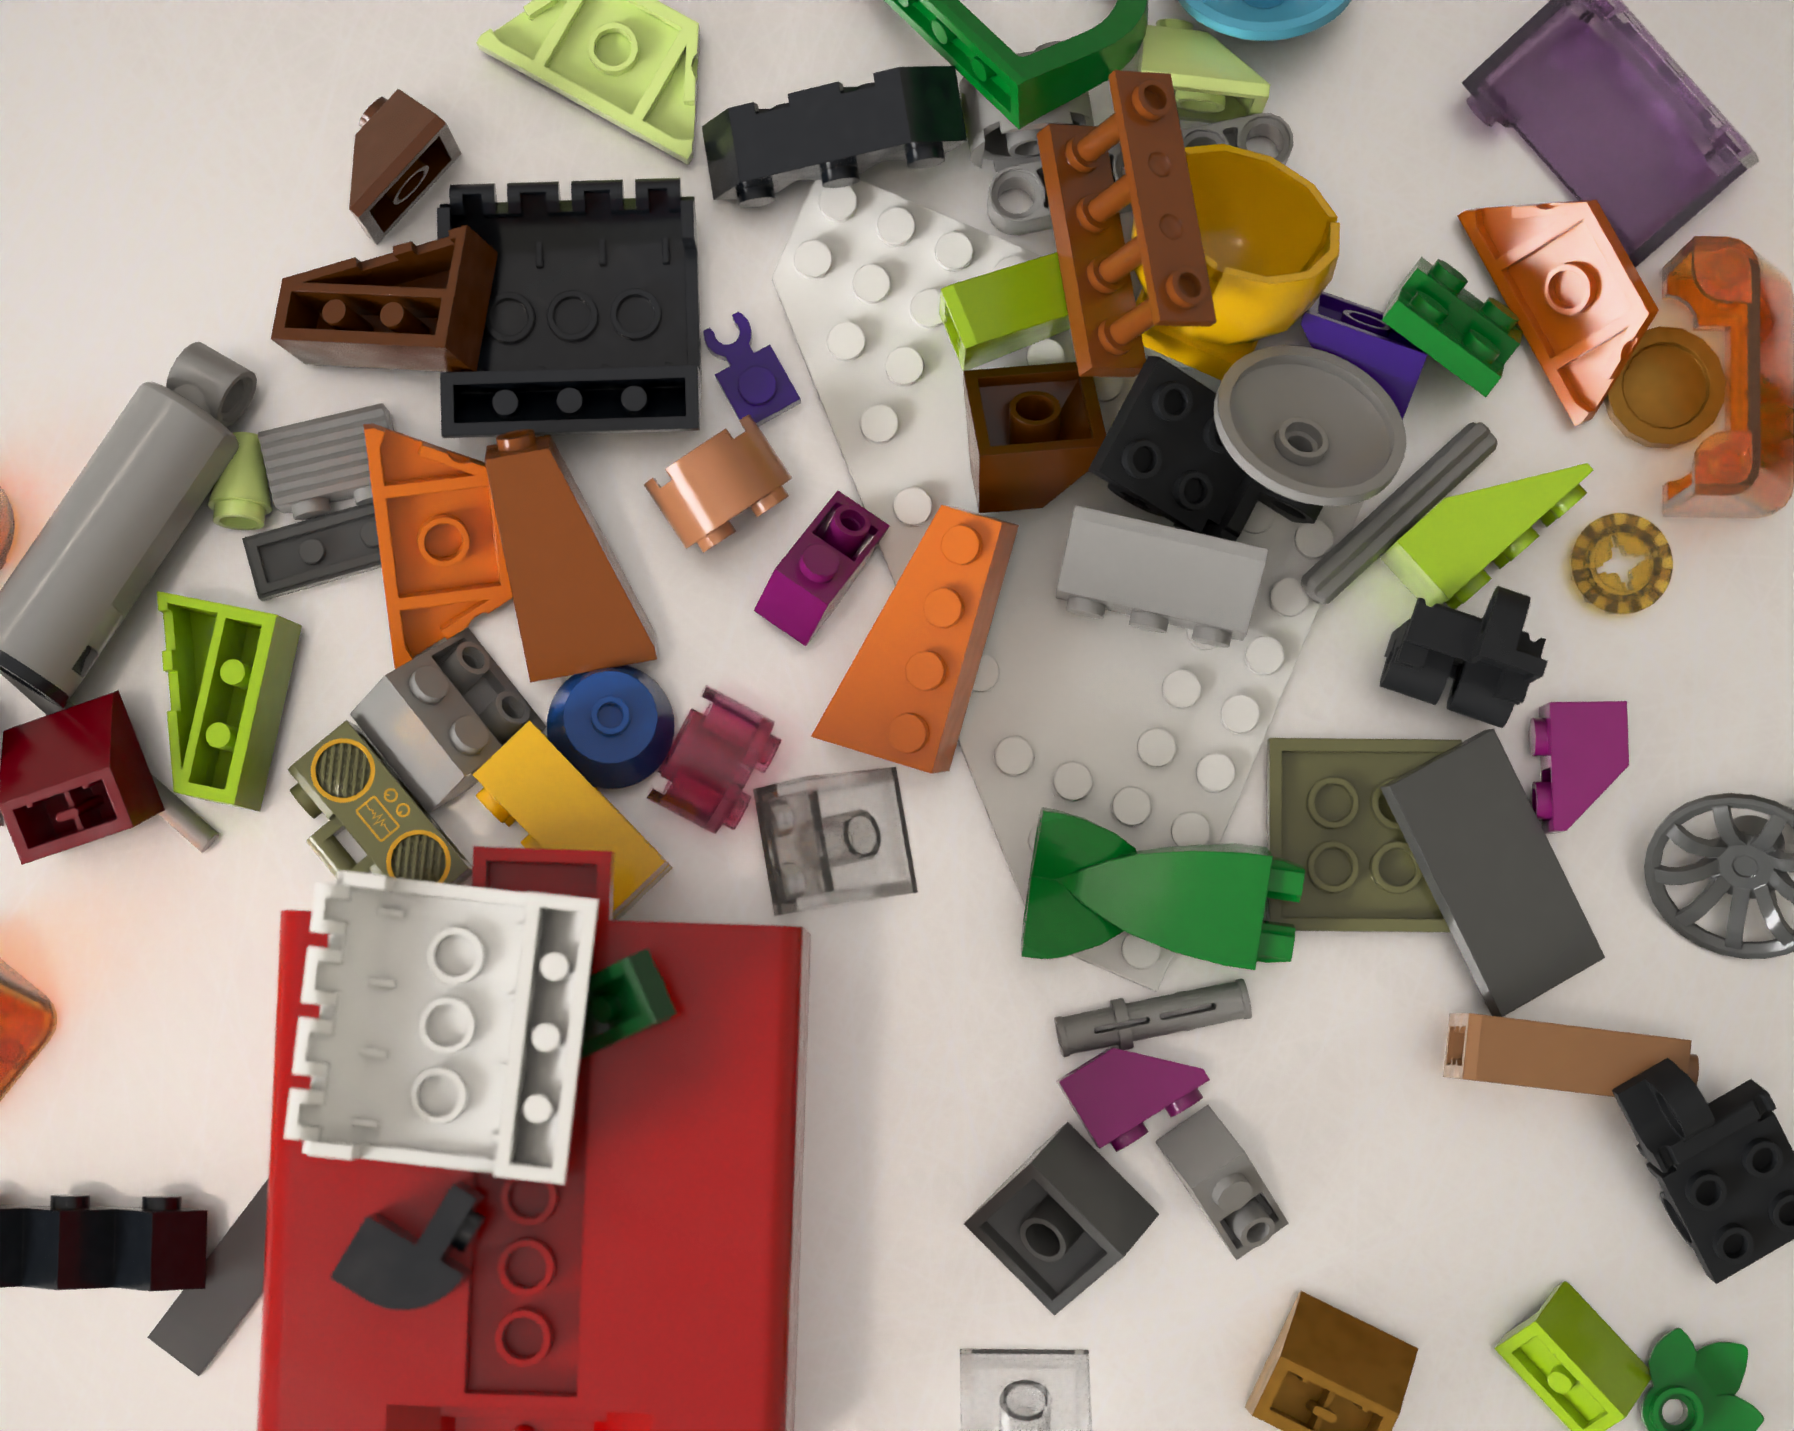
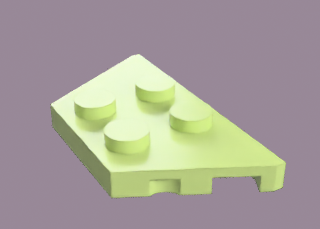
M533 0L523 7V13L494 32L490 28L481 34L476 42L479 50L689 165L693 159L700 27L696 21L658 0Z

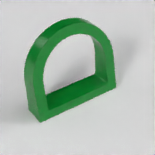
M884 0L952 66H955V69L1019 130L1039 117L1109 80L1108 75L1114 70H1122L1139 50L1148 25V0H1117L1114 9L1108 17L1092 29L1021 57L1014 53L959 0Z

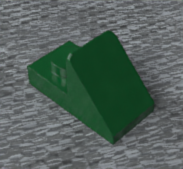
M648 949L630 955L590 976L580 1060L661 1024L677 1014L666 990L664 980L659 974Z

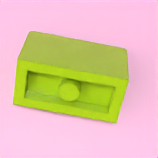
M1566 1281L1554 1288L1537 1313L1507 1332L1494 1348L1571 1431H1606L1625 1419L1651 1380L1649 1368L1570 1283Z

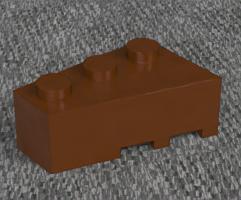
M468 225L448 230L449 236L417 246L412 241L393 246V253L362 262L354 257L282 278L271 340L304 364L444 372L477 371L498 252Z

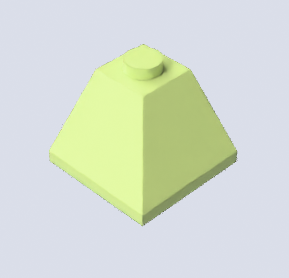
M1161 19L1156 22V26L1147 25L1145 37L1139 48L1137 72L1171 74L1179 120L1215 123L1263 113L1269 98L1270 84L1209 32L1193 30L1194 25L1192 23L1179 19Z

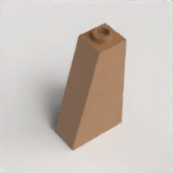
M1449 1013L1443 1077L1615 1097L1612 1092L1614 1088L1666 1058L1672 1060L1697 1086L1699 1059L1696 1054H1690L1692 1040L1481 1014Z

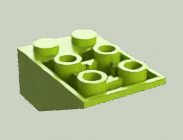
M1588 463L1444 498L1399 538L1380 559L1417 599L1419 597L1425 599L1427 606L1433 607L1436 603L1441 605L1446 603L1448 607L1457 609L1492 579L1484 570L1488 564L1493 561L1501 569L1540 536L1532 528L1535 522L1540 520L1548 527L1587 494L1579 483L1594 470Z

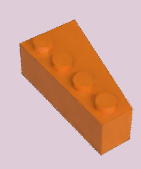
M940 506L811 737L931 774L950 770L1019 525L958 507Z

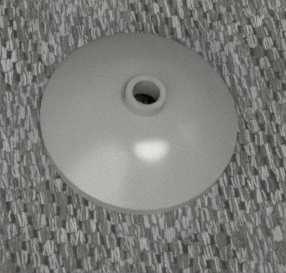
M1294 345L1271 346L1253 351L1237 360L1229 368L1215 396L1214 420L1217 432L1228 453L1255 481L1274 493L1291 500L1320 506H1343L1365 501L1380 493L1391 483L1404 459L1406 450L1405 427L1393 400L1366 372L1334 354L1310 347Z

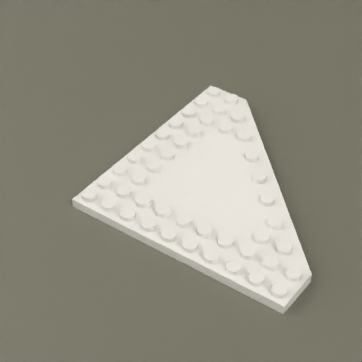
M814 180L773 273L772 282L862 501L863 508L890 525L878 545L896 586L941 505L958 507L979 513L970 469L963 370L939 315L940 290L951 284L1042 256L863 180L840 188H824L821 180ZM1071 329L970 370L1076 362ZM1144 346L1146 359L1148 356L1161 357L1217 393L1221 380ZM1256 346V348H1255L1254 351L1259 350V349H1262V348H1259V347ZM1137 376L1093 377L1106 435ZM1088 471L1043 508L979 513L1017 524L1019 527L958 742L1024 905L1026 903L1037 824L1042 807L1080 816L1119 835L1136 848V851L1164 847L1220 844L1321 603L1317 604L1301 586L1302 576L1352 531L1364 501L1343 506H1323L1314 524L1291 522L1260 501L1257 502L1236 542L1269 550L1247 634L1243 641L1231 638L1229 647H1218L1197 642L1192 639V629L1168 624L1166 633L1139 629L1129 625L1131 615L1105 610L1103 619L1074 614L1066 610L1068 601L1056 598L1075 505L1169 527L1174 525L1173 522L1165 517L1146 512L1118 497L1108 489L1107 485L1109 483L1094 473ZM1123 931L1100 946L1072 954L1071 956L1158 992L1174 952Z

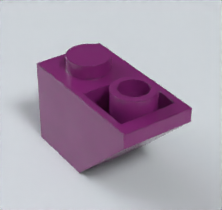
M837 490L774 569L754 611L804 646H807L838 606L890 525Z
M1627 701L1549 702L1539 707V718H1531L1529 726L1530 752L1532 756H1540L1541 782H1533L1531 806L1538 820H1542V828L1545 834H1557L1567 831L1629 766Z
M1110 1047L1056 1082L1096 1147L1102 1148L1111 1143L1117 1152L1147 1134L1149 1131L1143 1122L1164 1108L1171 1118L1200 1101L1203 1096L1198 1087L1210 1079L1202 1068Z

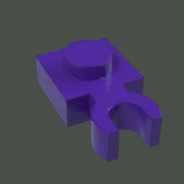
M737 312L732 317L740 334L734 343L728 345L720 343L710 327L703 331V335L709 352L714 357L727 361L729 364L728 368L715 374V378L737 418L740 420L750 414L759 427L801 404V399L770 344L755 353L751 349L752 330L750 323L742 313Z

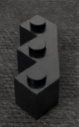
M955 66L896 67L873 73L874 83H867L858 87H843V84L838 81L788 93L789 103L779 104L771 109H759L758 104L755 102L727 108L702 126L713 200L737 199L739 207H759L773 203L776 200V193L797 180H821L824 188H840L858 183L860 181L859 174L880 161L906 160L907 167L914 169L932 167L945 162V154L967 141Z
M51 1195L50 1206L0 1205V1288L31 1287L49 1290L122 1288L150 1292L205 1289L207 1210L182 1208L181 1196H142V1207L90 1206V1195Z

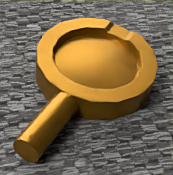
M1658 326L1645 332L1605 397L1604 404L1609 419L1624 436L1646 447L1672 448L1694 440L1715 422L1725 402L1726 377L1718 355L1702 338L1682 328Z

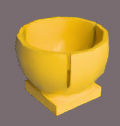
M1213 144L1184 148L1217 322L1210 327L1153 326L1141 335L1143 346L1222 381L1226 372L1237 360L1255 350L1260 339L1287 331L1303 316L1305 311L1312 307L1331 282L1339 257L1340 223H1337V215L1317 187L1275 158L1226 144ZM1134 219L1131 239L1137 236ZM1143 265L1134 270L1142 287L1136 300V306L1148 298Z

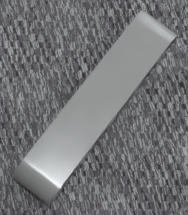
M1257 113L1181 130L1184 147L1226 144L1248 150L1246 147L1248 139L1255 136L1267 137L1275 143L1278 149V156L1275 159L1286 165L1293 148V133L1289 124L1281 117L1272 113ZM1120 143L1108 151L1114 182L1123 176L1122 169L1125 167ZM1041 160L1010 166L1001 170L992 179L988 190L987 214L991 223L1000 232L1008 235H1023L1053 228ZM1019 188L1031 196L1033 206L1026 212L1013 214L1006 211L1000 205L998 198L1008 189ZM1131 203L1119 211V213L1133 211Z

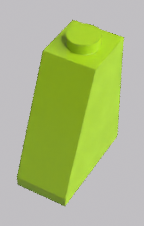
M1057 252L941 288L939 315L963 371L973 369L1071 329Z

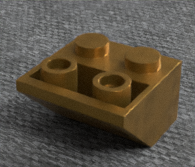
M1300 1290L1245 1408L1252 1416L1282 1431H1392L1401 1411L1418 1348Z

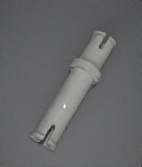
M1241 978L1235 980V982L1180 991L1170 995L1126 1004L1123 998L1110 1000V1007L1066 1017L1058 1016L1054 1017L1062 1057H1067L1073 1053L1118 1045L1121 1050L1131 1049L1134 1047L1133 1041L1181 1031H1190L1242 1018L1250 1019L1252 1018L1248 990L1244 979ZM1206 1004L1212 1005L1208 1009L1160 1018V1015L1163 1013ZM1146 1017L1144 1022L1094 1032L1096 1027Z

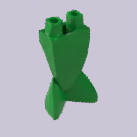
M1042 807L1037 824L1024 910L1021 956L1037 959L1062 958L1100 946L1125 931L1128 934L1175 953L1224 966L1255 970L1257 961L1265 963L1291 962L1296 929L1294 924L1263 920L1266 898L1300 903L1305 869L1302 865L1273 857L1267 847L1236 843L1176 846L1136 851V848L1119 835L1080 816Z

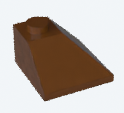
M397 89L388 100L385 97H380L374 101L360 118L359 125L362 128L355 134L349 210L366 235L376 245L462 154L447 123L400 89Z
M1077 362L963 371L970 469L979 513L1043 508L1089 471L1088 469L1106 437V431L1094 378L1079 377Z

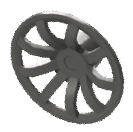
M1725 793L1708 795L1687 802L1671 812L1656 828L1648 844L1644 863L1647 889L1653 904L1664 920L1688 940L1721 955L1742 959H1767L1794 952V930L1785 921L1775 894V890H1777L1781 896L1794 904V882L1787 873L1794 872V854L1784 853L1785 840L1781 833L1786 823L1794 828V810L1774 800L1755 795ZM1731 808L1751 809L1769 814L1770 817L1767 820L1759 816L1745 815L1733 819ZM1712 810L1720 837L1710 840L1697 837L1687 831L1682 824L1697 815ZM1669 838L1686 852L1704 857L1694 864L1682 867L1661 865L1663 850ZM1708 877L1712 879L1704 891L1692 903L1680 910L1668 895L1665 884L1685 885L1704 880ZM1725 893L1733 895L1726 938L1708 932L1695 924L1696 921L1718 903ZM1750 899L1757 900L1765 923L1776 939L1764 942H1743L1744 926Z

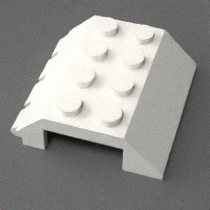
M337 871L336 884L316 882L310 932L329 934L328 948L308 946L301 1003L321 1006L319 1019L299 1017L292 1074L312 1076L310 1089L290 1088L284 1138L304 1140L302 1153L308 1154V1156L343 1160L361 1158L493 1173V1177L566 1184L599 900L400 879L386 875Z

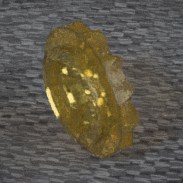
M1614 513L1598 518L1582 530L1570 552L1571 580L1577 585L1585 602L1593 604L1604 610L1607 614H1634L1646 609L1663 595L1671 580L1673 558L1668 541L1653 523L1634 514ZM1612 538L1615 548H1619L1622 556L1628 557L1633 555L1636 558L1644 555L1645 560L1640 561L1634 568L1628 571L1629 581L1626 583L1628 590L1625 582H1621L1617 573L1597 572L1598 568L1602 567L1604 563L1612 558L1611 548L1614 547Z

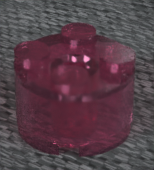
M705 685L699 696L709 700V704L703 714L692 708L689 711L671 745L668 755L658 770L661 773V777L668 781L663 791L651 786L646 799L716 834L722 825L733 831L735 830L752 797L743 791L744 786L753 769L765 773L782 739L771 733L775 723L773 719Z

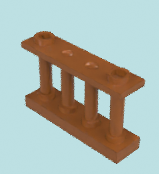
M1114 70L1108 75L1115 113L1098 126L1048 124L1036 134L1079 377H1135L1139 374L1146 361L1141 334L1153 326L1210 327L1217 322L1173 83L1169 73ZM1120 142L1126 174L1114 182L1108 151ZM1131 203L1137 236L1125 244L1119 211ZM1143 265L1148 298L1136 306L1130 273Z

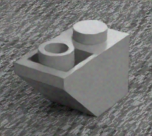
M1209 1105L1155 1141L1184 1187L1236 1260L1253 1248L1267 1242L1273 1234L1289 1224L1245 1151Z

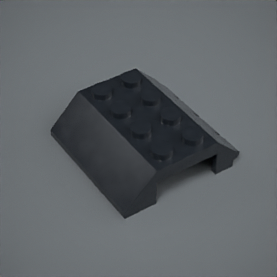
M681 178L635 179L636 198H624L623 179L571 181L572 200H561L559 181L507 183L508 202H497L495 183L450 185V204H440V208H437V240L448 237V230L468 225L498 252L477 371L440 372L442 438L497 437L503 433L521 429H532L535 435L700 430L702 371L699 257L695 196L682 197Z

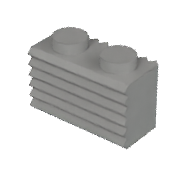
M380 403L258 432L274 506L282 513L292 512L295 520H304L330 513V503L343 499L354 498L356 505L373 503L363 424L373 423L394 431L390 411L385 405Z

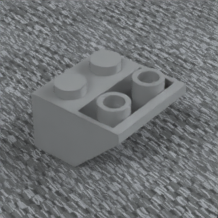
M469 628L386 674L350 713L428 814L478 783L479 781L473 774L529 720L541 731L546 727Z

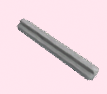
M1472 422L1466 425L1302 576L1301 586L1308 593V596L1317 604H1328L1496 450L1498 442L1490 432V429L1481 422Z

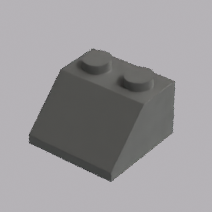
M1067 1122L1041 1145L966 1220L964 1225L1055 1316L1120 1261L1158 1217L1159 1213Z

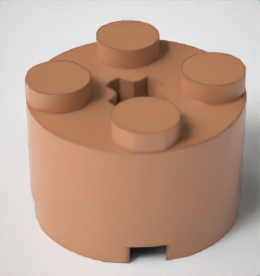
M750 414L739 420L745 429L744 433L733 439L729 431L724 429L667 467L665 470L672 480L663 487L660 486L656 478H652L644 484V487L686 549L697 543L703 553L736 532L730 522L731 519L749 507L758 517L789 496L782 485L791 480L792 477Z

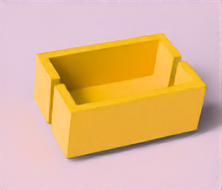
M530 720L473 774L484 787L475 795L479 801L502 824L505 823L510 827L517 821L527 831L528 835L520 842L524 848L613 851L615 853L612 918L615 920H619L673 868Z

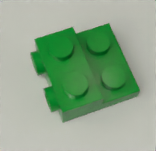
M1421 257L1390 297L1382 321L1484 397H1487L1502 378L1504 364L1521 343L1523 332L1515 326L1519 318L1496 299L1489 297L1483 303L1464 289L1468 283L1467 279L1448 263L1437 259L1434 265Z

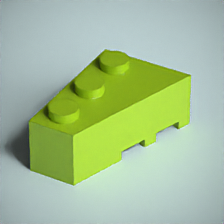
M157 591L158 611L163 613L166 650L162 651L163 671L168 673L171 711H167L173 792L260 812L302 625L276 614Z

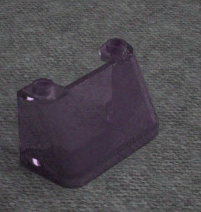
M1550 0L1462 82L1463 86L1471 93L1466 99L1468 106L1483 123L1489 127H1492L1497 122L1507 128L1513 127L1578 201L1597 199L1635 269L1759 163L1757 154L1744 137L1622 0Z

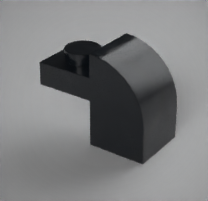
M462 1181L452 1184L420 1238L379 1213L368 1215L330 1278L365 1300L380 1307L393 1310L417 1309L442 1299L458 1288L472 1272L471 1269L449 1257V1254L453 1248L464 1253L477 1235L486 1217L476 1210L485 1195Z

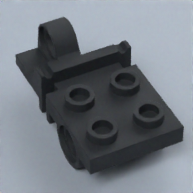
M1148 356L1088 470L1108 482V489L1118 497L1146 512L1165 517L1174 523L1173 527L1236 542L1258 501L1291 522L1314 524L1323 506L1294 501L1274 493L1249 476L1228 453L1217 432L1214 420L1216 392L1163 358Z
M1497 586L1483 618L1438 603L1430 607L1426 605L1425 599L1419 597L1411 619H1408L1391 634L1384 655L1387 658L1380 679V687L1436 705L1449 678L1453 680L1448 696L1447 710L1503 728L1512 713L1514 705L1524 702L1529 684L1543 677L1548 662L1541 658L1546 639L1541 637L1534 642L1530 640L1529 633L1522 631L1530 606V596Z
M1666 1058L1612 1090L1639 1143L1636 1146L1640 1154L1649 1161L1646 1166L1650 1173L1657 1178L1663 1189L1660 1193V1198L1666 1212L1683 1239L1694 1250L1706 1275L1715 1284L1720 1283L1794 1239V1151L1775 1113L1772 1112L1777 1108L1771 1096L1764 1088L1750 1079L1712 1102L1707 1103L1692 1079L1672 1060Z

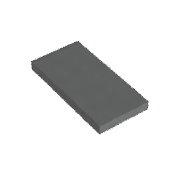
M1494 729L1484 730L1380 787L1492 1016L1503 1017L1605 958Z

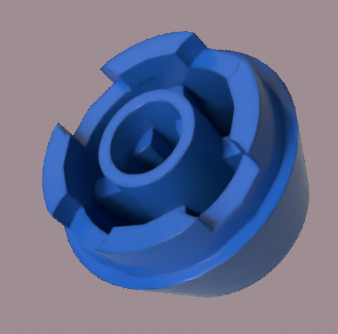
M628 665L572 675L556 692L549 707L546 725L548 740L593 787L603 789L628 787L643 781L654 773L670 751L675 728L673 710L663 689L649 675Z

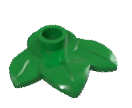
M1677 1327L1664 1335L1655 1344L1648 1361L1652 1386L1645 1393L1641 1403V1418L1647 1431H1756L1763 1423L1764 1416L1753 1405L1735 1395L1740 1389L1746 1371L1747 1347L1743 1344L1732 1342H1714L1703 1345L1696 1350L1689 1336L1681 1328ZM1671 1399H1678L1683 1407L1682 1416L1676 1422L1668 1423L1662 1415L1663 1406Z

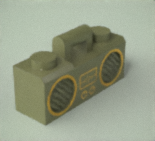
M347 720L288 769L298 782L290 789L298 803L313 819L322 812L329 819L325 825L307 839L306 843L335 878H337V871L386 875L400 879L460 885L472 875V865L431 815L427 813L408 787L355 724ZM345 828L367 854L358 864L336 838Z

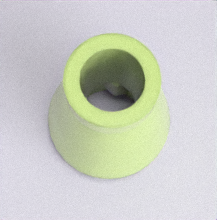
M233 432L239 443V448L213 486L208 507L214 510L213 522L221 527L235 530L260 529L265 524V515L272 512L269 484L261 452V444L258 434Z

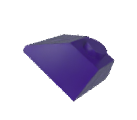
M1322 292L1312 307L1305 311L1301 317L1300 324L1311 347L1343 358L1366 372L1387 392L1403 420L1428 354L1382 321L1384 312Z

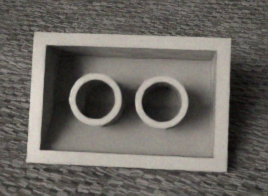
M1075 505L1056 598L1068 601L1066 610L1074 614L1103 619L1105 610L1131 615L1129 625L1139 629L1166 633L1168 624L1192 629V639L1197 642L1218 647H1229L1231 638L1243 641L1247 634L1269 549Z

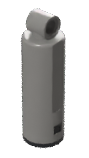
M195 342L186 347L176 358L170 369L166 387L155 382H145L139 386L0 590L1 672L58 707L64 708L237 452L239 443L235 435L226 427L239 420L251 403L257 384L254 372L201 342Z

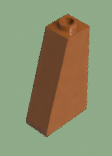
M532 429L515 430L498 435L496 437L497 444L486 447L484 461L530 682L657 660V642L654 629L551 435L535 437V432Z

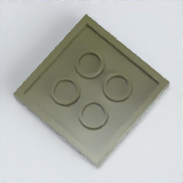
M1269 738L1267 740V848L1273 857L1302 865L1305 869V878L1300 903L1267 898V921L1294 924L1295 931L1451 933L1380 787L1462 743V740Z

